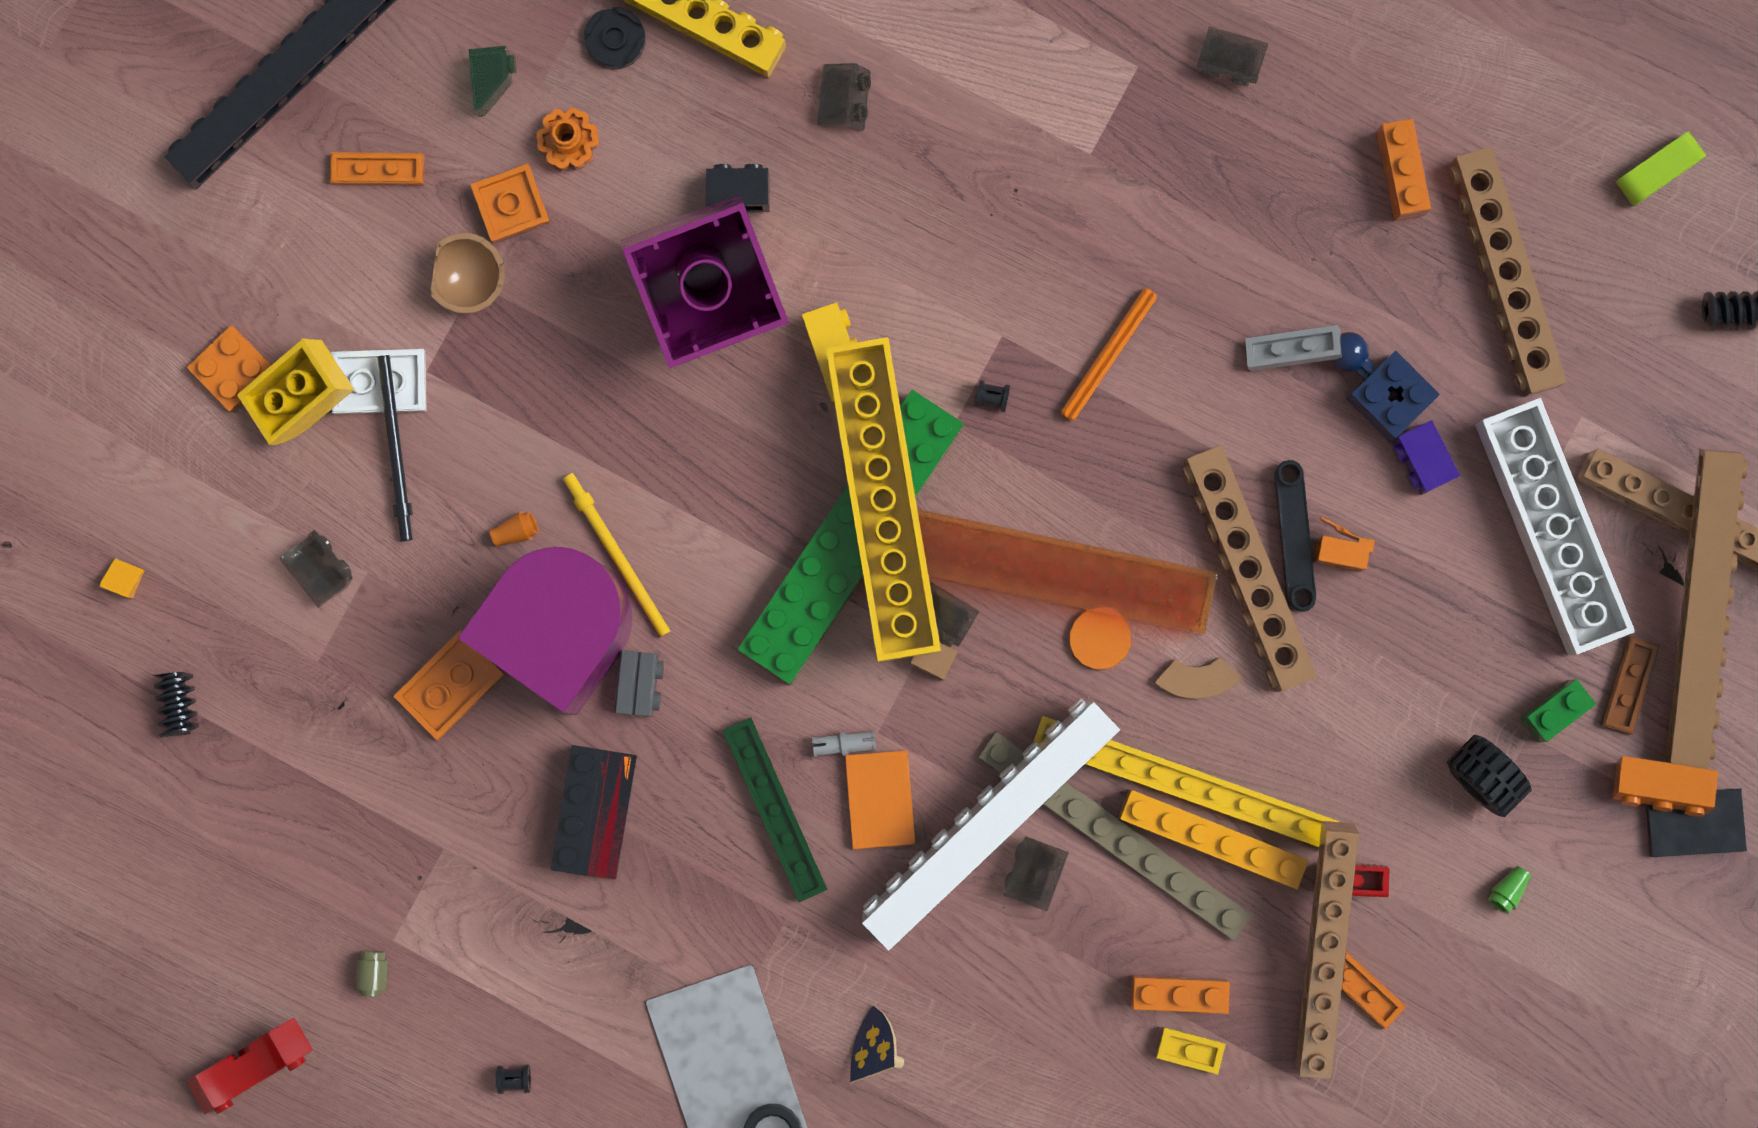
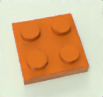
M529 163L470 184L492 244L551 223Z
M230 325L187 369L229 412L233 413L242 404L237 394L268 369L271 364L233 325Z

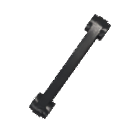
M1287 460L1279 464L1274 472L1286 597L1288 605L1292 610L1306 612L1313 608L1316 603V587L1305 480L1301 465L1296 461ZM1283 467H1291L1295 470L1296 480L1294 482H1287L1282 478L1281 471ZM1297 590H1303L1309 596V602L1305 607L1297 605L1294 600V594Z

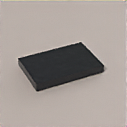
M1742 788L1716 790L1715 808L1708 814H1704L1703 817L1688 816L1685 814V810L1672 809L1671 812L1657 811L1653 809V805L1646 804L1650 857L1747 851Z

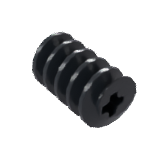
M1718 291L1715 295L1712 292H1705L1702 300V317L1704 322H1709L1712 331L1716 330L1718 322L1722 323L1724 331H1728L1731 322H1734L1737 331L1741 330L1743 322H1747L1748 330H1753L1755 323L1758 322V291H1755L1752 295L1748 291H1743L1740 295L1735 291H1730L1727 296L1721 291Z
M175 672L153 675L154 677L162 678V681L154 684V689L164 691V693L155 697L157 702L165 703L163 707L157 709V714L167 717L158 722V726L168 728L167 731L159 734L160 738L191 734V731L199 728L198 723L189 721V719L198 715L197 711L188 709V706L196 703V699L186 695L195 690V686L185 684L186 681L194 678L193 674Z

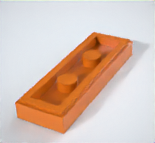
M331 152L330 183L332 185L424 186L425 155L423 153Z
M1346 951L1342 991L1386 1030L1406 1006Z

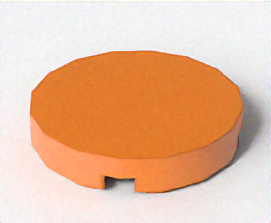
M1094 608L1082 613L1074 621L1069 633V645L1074 657L1083 665L1094 670H1106L1118 665L1127 656L1131 646V631L1127 622L1117 612L1107 608Z

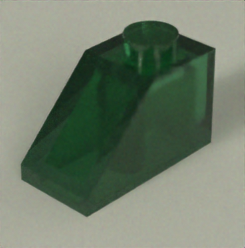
M506 45L469 49L474 110L478 117H483L490 111L512 84V73H517L515 55H510Z

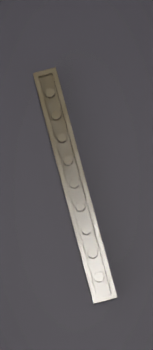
M996 732L978 758L999 773H1002L1012 763L1017 766L1024 759L1022 755L1024 751ZM1065 782L1043 803L1235 941L1252 917L1249 912L1069 783Z

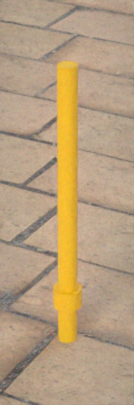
M574 473L567 475L563 478V481L575 499L573 503L579 513L583 512L659 637L661 638L670 632L669 627L593 506L595 501L589 492L585 493Z

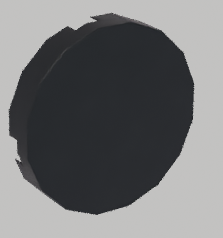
M621 7L603 9L588 21L584 31L585 46L590 57L598 65L608 69H623L633 65L641 57L646 45L645 31L640 19L631 11Z

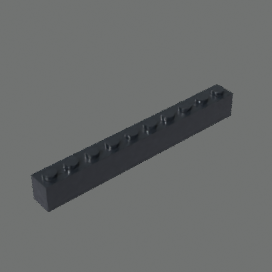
M325 0V5L318 12L310 13L304 19L303 26L295 34L292 32L281 41V47L274 54H268L258 63L259 68L250 76L242 77L237 82L236 89L228 97L220 98L214 104V110L206 118L198 119L191 126V132L183 140L178 139L173 142L165 158L193 187L198 189L397 0Z

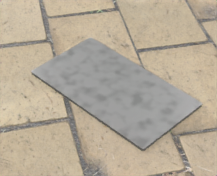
M747 965L646 1001L688 1128H743L753 1111L760 1106L770 1103L781 1104L791 1109L799 1118L802 1128H808L752 965ZM769 1116L758 1122L755 1128L790 1127L785 1120Z

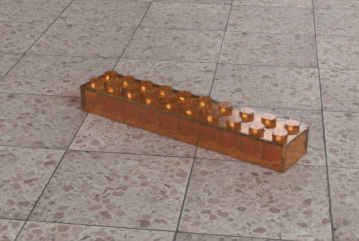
M917 509L928 576L931 579L1200 636L1205 634L1218 572Z

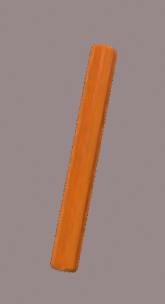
M1144 288L1062 408L1061 414L1070 421H1074L1156 301L1157 295L1148 288Z

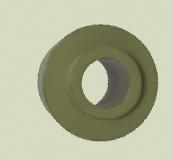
M360 951V959L356 960L355 990H361V996L379 997L380 991L387 990L388 960L385 959L386 952Z

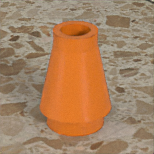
M520 511L496 528L490 530L491 539L496 547L533 540V536L539 534L537 522L530 511L525 513Z

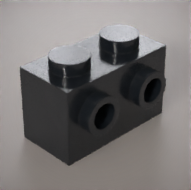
M716 164L713 168L706 169V207L739 194L747 212H770V174L768 168H763L761 164H746L744 168H732L728 164Z

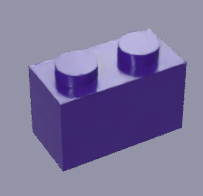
M1432 420L1393 440L1395 446H1393L1395 456L1400 463L1405 462L1410 472L1407 474L1408 481L1413 490H1419L1421 495L1460 476Z

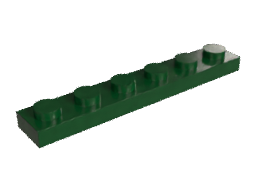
M752 718L722 730L798 902L828 890Z

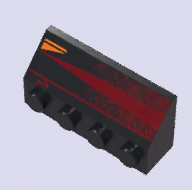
M572 745L550 870L584 876L617 878L637 755Z

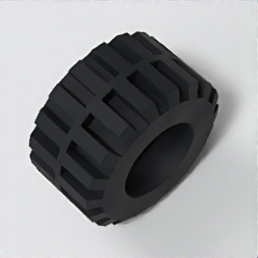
M1474 734L1447 761L1449 770L1455 779L1472 797L1495 815L1506 817L1532 791L1529 780L1520 768L1503 751L1484 737Z

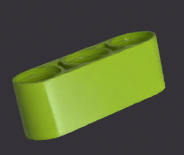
M1688 131L1629 171L1615 183L1634 207L1707 155L1690 131Z

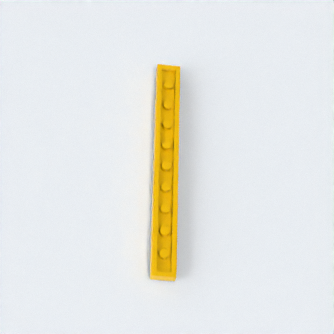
M1042 716L1033 743L1036 741L1040 744L1047 737L1045 731L1056 720ZM1109 740L1085 763L1088 766L1319 847L1322 821L1339 822L1113 740Z

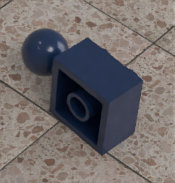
M1354 332L1341 333L1342 358L1331 360V362L1339 370L1345 372L1355 371L1364 380L1346 399L1391 442L1440 394L1396 350L1377 367L1368 358L1369 347L1361 335ZM1389 391H1395L1398 395V400L1390 402L1388 400L1390 396Z

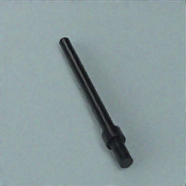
M390 355L377 356L396 502L393 505L394 517L398 518L400 542L413 540L410 515H413L412 503H408L391 361Z

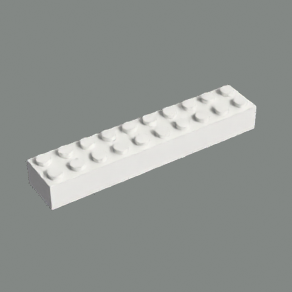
M1090 697L1085 701L1082 698L1077 700L1068 709L1070 715L1062 723L1059 720L1055 721L1045 731L1047 737L1040 744L1036 741L1032 743L1022 753L1024 759L1017 766L1013 763L1010 764L999 775L1001 781L994 788L991 785L987 786L977 796L978 803L971 810L968 807L964 808L954 818L955 825L948 832L945 828L942 829L931 840L933 843L932 847L926 853L922 850L919 851L908 862L910 865L909 869L903 875L897 872L886 883V891L880 897L874 894L863 905L862 924L888 951L1120 731L1117 725Z

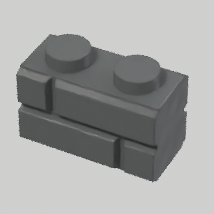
M620 650L614 713L653 717L654 710H660L661 692H656L657 679H663L664 661H659V654Z

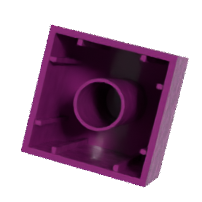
M739 194L621 239L623 253L669 369L789 323Z
M542 548L522 556L506 570L458 639L563 713L578 715L618 659L620 650H624L631 633L632 607L627 591L613 572L592 557L571 548Z

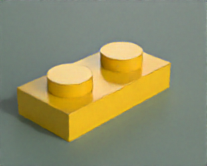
M1163 1026L1156 1058L1218 1075L1226 1044Z

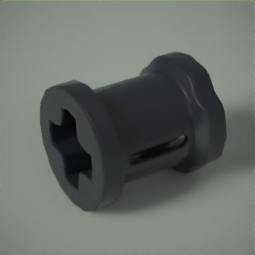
M979 380L974 407L979 408L981 405L999 408L1000 412L1005 413L1010 385L1000 387L985 384L984 380Z
M524 1065L523 1068L509 1069L497 1066V1093L504 1094L505 1091L516 1090L530 1093V1065Z

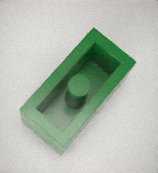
M1578 679L1566 681L1519 718L1538 743L1548 742L1594 707L1596 703Z

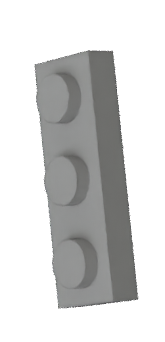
M1338 325L1245 338L1248 369L1256 371L1342 358L1340 328Z

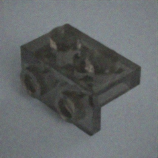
M1208 26L1197 67L1202 68L1201 72L1211 77H1219L1220 74L1232 77L1231 81L1239 85L1249 86V83L1257 84L1268 43Z
M856 63L823 65L817 125L823 128L851 127L858 131L865 129V121L868 117V93L871 87L870 70Z
M315 530L310 532L304 541L281 555L280 561L318 608L347 589L353 579L348 564L336 557L332 552V546L328 539L323 535L320 536Z
M929 581L939 642L948 647H952V645L959 647L980 611Z
M1025 836L1023 842L1016 849V861L1013 870L1009 872L1005 879L1004 896L1048 911L1069 852Z

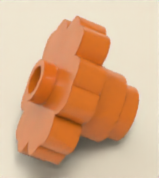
M575 107L569 108L566 113L560 109H554L543 118L545 128L538 130L536 133L538 140L537 148L539 152L546 155V160L550 166L557 167L561 171L567 170L571 165L576 169H582L593 160L594 156L591 150L598 148L600 145L599 131L596 125L590 123V118L586 112L579 111ZM566 136H573L569 141L563 142Z

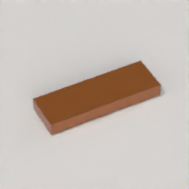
M1627 636L1600 723L1601 726L1633 735L1660 645Z

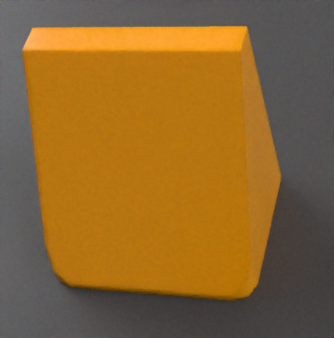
M115 558L101 580L99 587L133 599L145 570Z

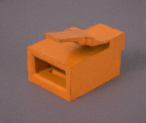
M1320 517V521L1334 527L1337 533L1354 539L1356 542L1321 536L1317 538L1313 563L1356 572L1366 570L1369 554L1373 553L1375 540L1353 535L1347 529Z

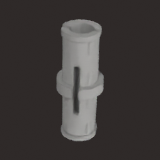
M874 730L846 734V731H842L840 735L812 737L814 757L839 753L845 756L849 755L848 752L876 750Z

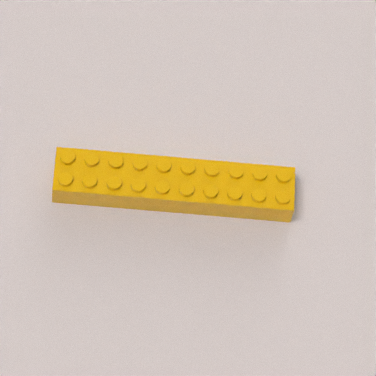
M885 337L825 347L878 663L939 653L941 648L889 338Z

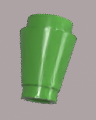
M1516 866L1490 890L1491 895L1488 901L1499 911L1509 914L1511 910H1516L1532 876L1525 869Z

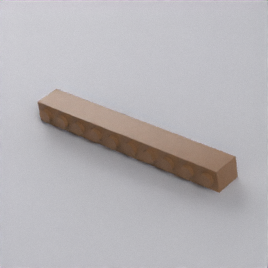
M1699 448L1665 760L1672 764L1709 768L1710 760H1714L1716 755V742L1712 741L1713 729L1718 728L1720 720L1719 710H1716L1717 698H1721L1723 693V680L1719 679L1720 666H1725L1727 650L1723 648L1724 635L1728 636L1730 631V617H1726L1727 604H1732L1734 587L1730 585L1731 573H1735L1737 568V554H1733L1734 541L1738 542L1741 534V524L1737 523L1738 510H1742L1744 506V491H1740L1741 479H1745L1748 472V461L1744 459L1743 453L1736 451Z

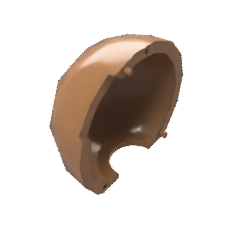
M454 233L440 240L436 246L430 291L432 298L444 308L457 313H475L490 306L500 295L505 282V264L498 250L484 237L473 233Z

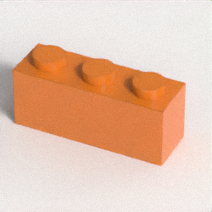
M1413 118L1384 123L1376 133L1394 222L1425 216L1431 210V204Z
M1622 756L1616 763L1612 799L1621 800V804L1625 806L1638 807L1641 804L1653 805V809L1657 811L1671 812L1672 809L1685 810V814L1688 816L1703 817L1704 814H1708L1715 808L1718 771Z
M1132 975L1130 1006L1133 1010L1229 1014L1230 982L1226 979Z

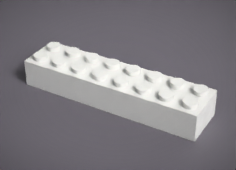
M1542 399L1533 400L1475 424L1567 655H1577L1634 633V627Z

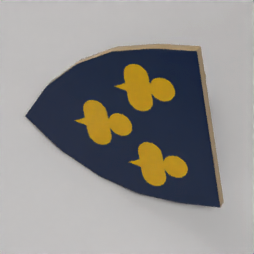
M874 1005L863 1020L856 1036L851 1058V1083L894 1068L901 1069L904 1065V1059L897 1056L896 1037L892 1024L885 1013Z

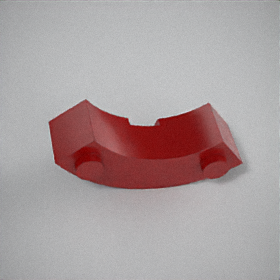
M294 1017L239 1050V1058L236 1059L234 1054L195 1075L186 1083L204 1115L212 1110H215L218 1115L233 1106L234 1104L231 1099L285 1067L292 1071L306 1063L307 1061L304 1056L313 1051Z

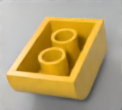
M303 338L239 392L237 396L268 444L278 445L305 432L352 393L354 388L322 340Z

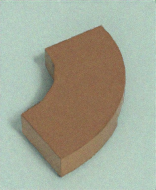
M1220 657L1211 664L1202 667L1186 666L1175 659L1154 683L1175 696L1202 699L1217 696L1230 690L1243 678Z

